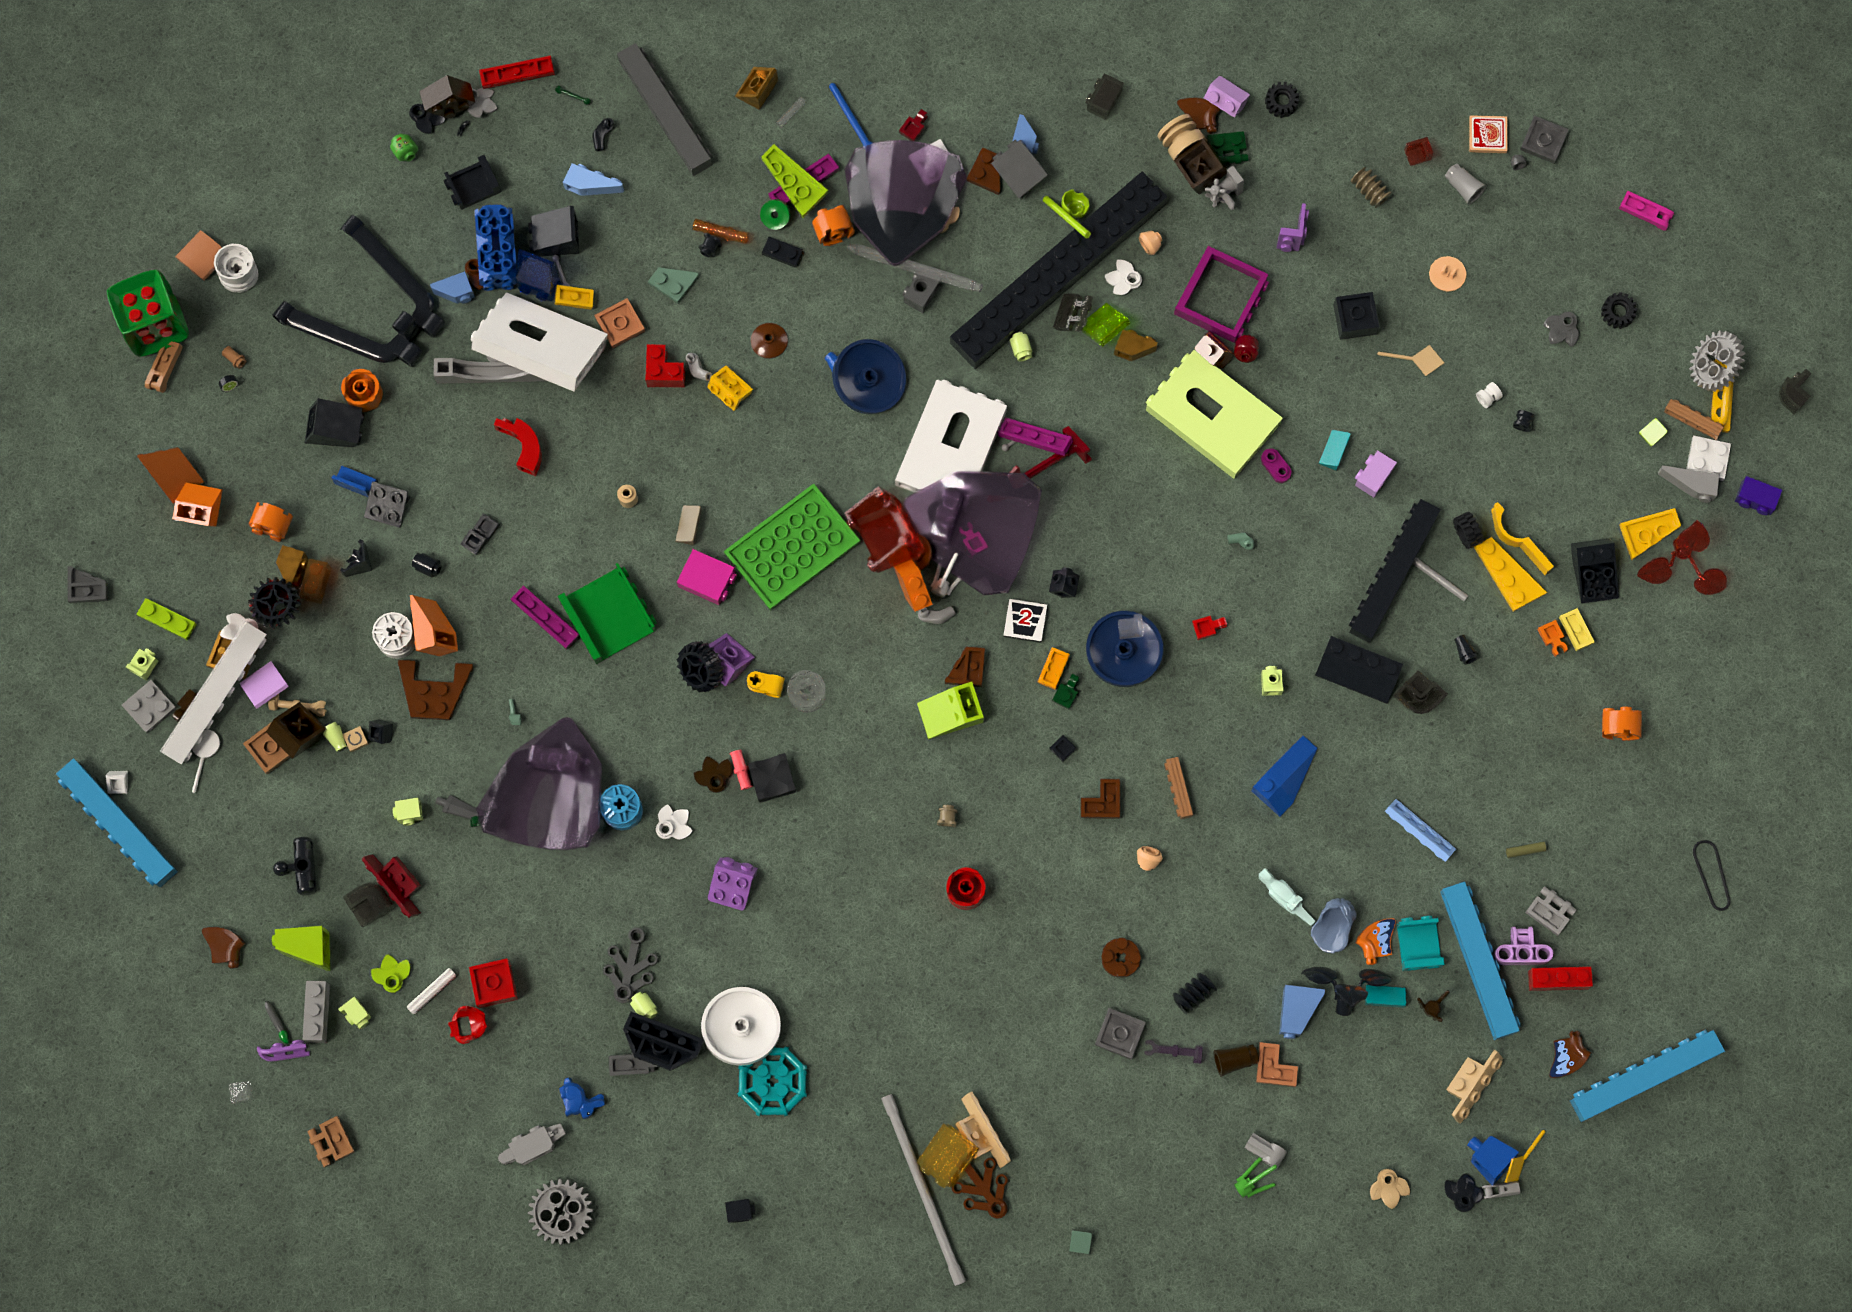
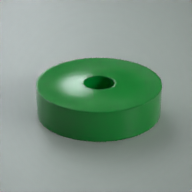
M779 199L769 200L762 206L760 211L762 223L773 230L783 228L789 222L791 216L788 205ZM773 211L778 213V217L773 216Z

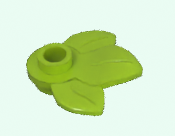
M387 954L382 960L381 968L371 969L372 979L377 984L383 985L387 992L395 993L401 989L403 980L409 976L410 963L408 960H404L398 964L392 956ZM396 980V985L391 987L389 985L390 981Z

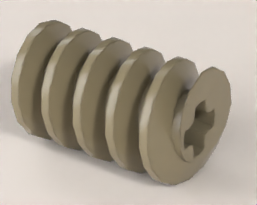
M1364 167L1353 176L1351 183L1356 184V188L1358 190L1361 189L1360 193L1366 195L1365 199L1371 200L1370 204L1377 208L1389 198L1392 192L1385 193L1384 191L1387 187L1383 186L1380 188L1379 186L1382 181L1375 182L1377 175L1371 177L1372 170L1365 171L1366 167Z

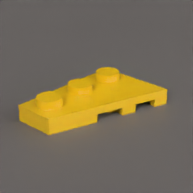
M1674 508L1620 523L1619 526L1630 558L1633 560L1679 529L1681 524Z

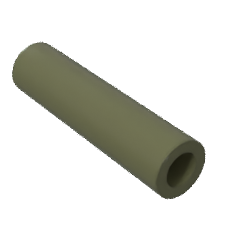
M1545 842L1506 848L1507 858L1544 852L1546 851Z

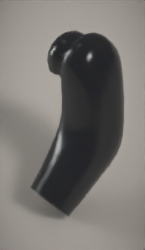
M611 118L603 119L592 134L596 152L604 150V137L614 125V121Z

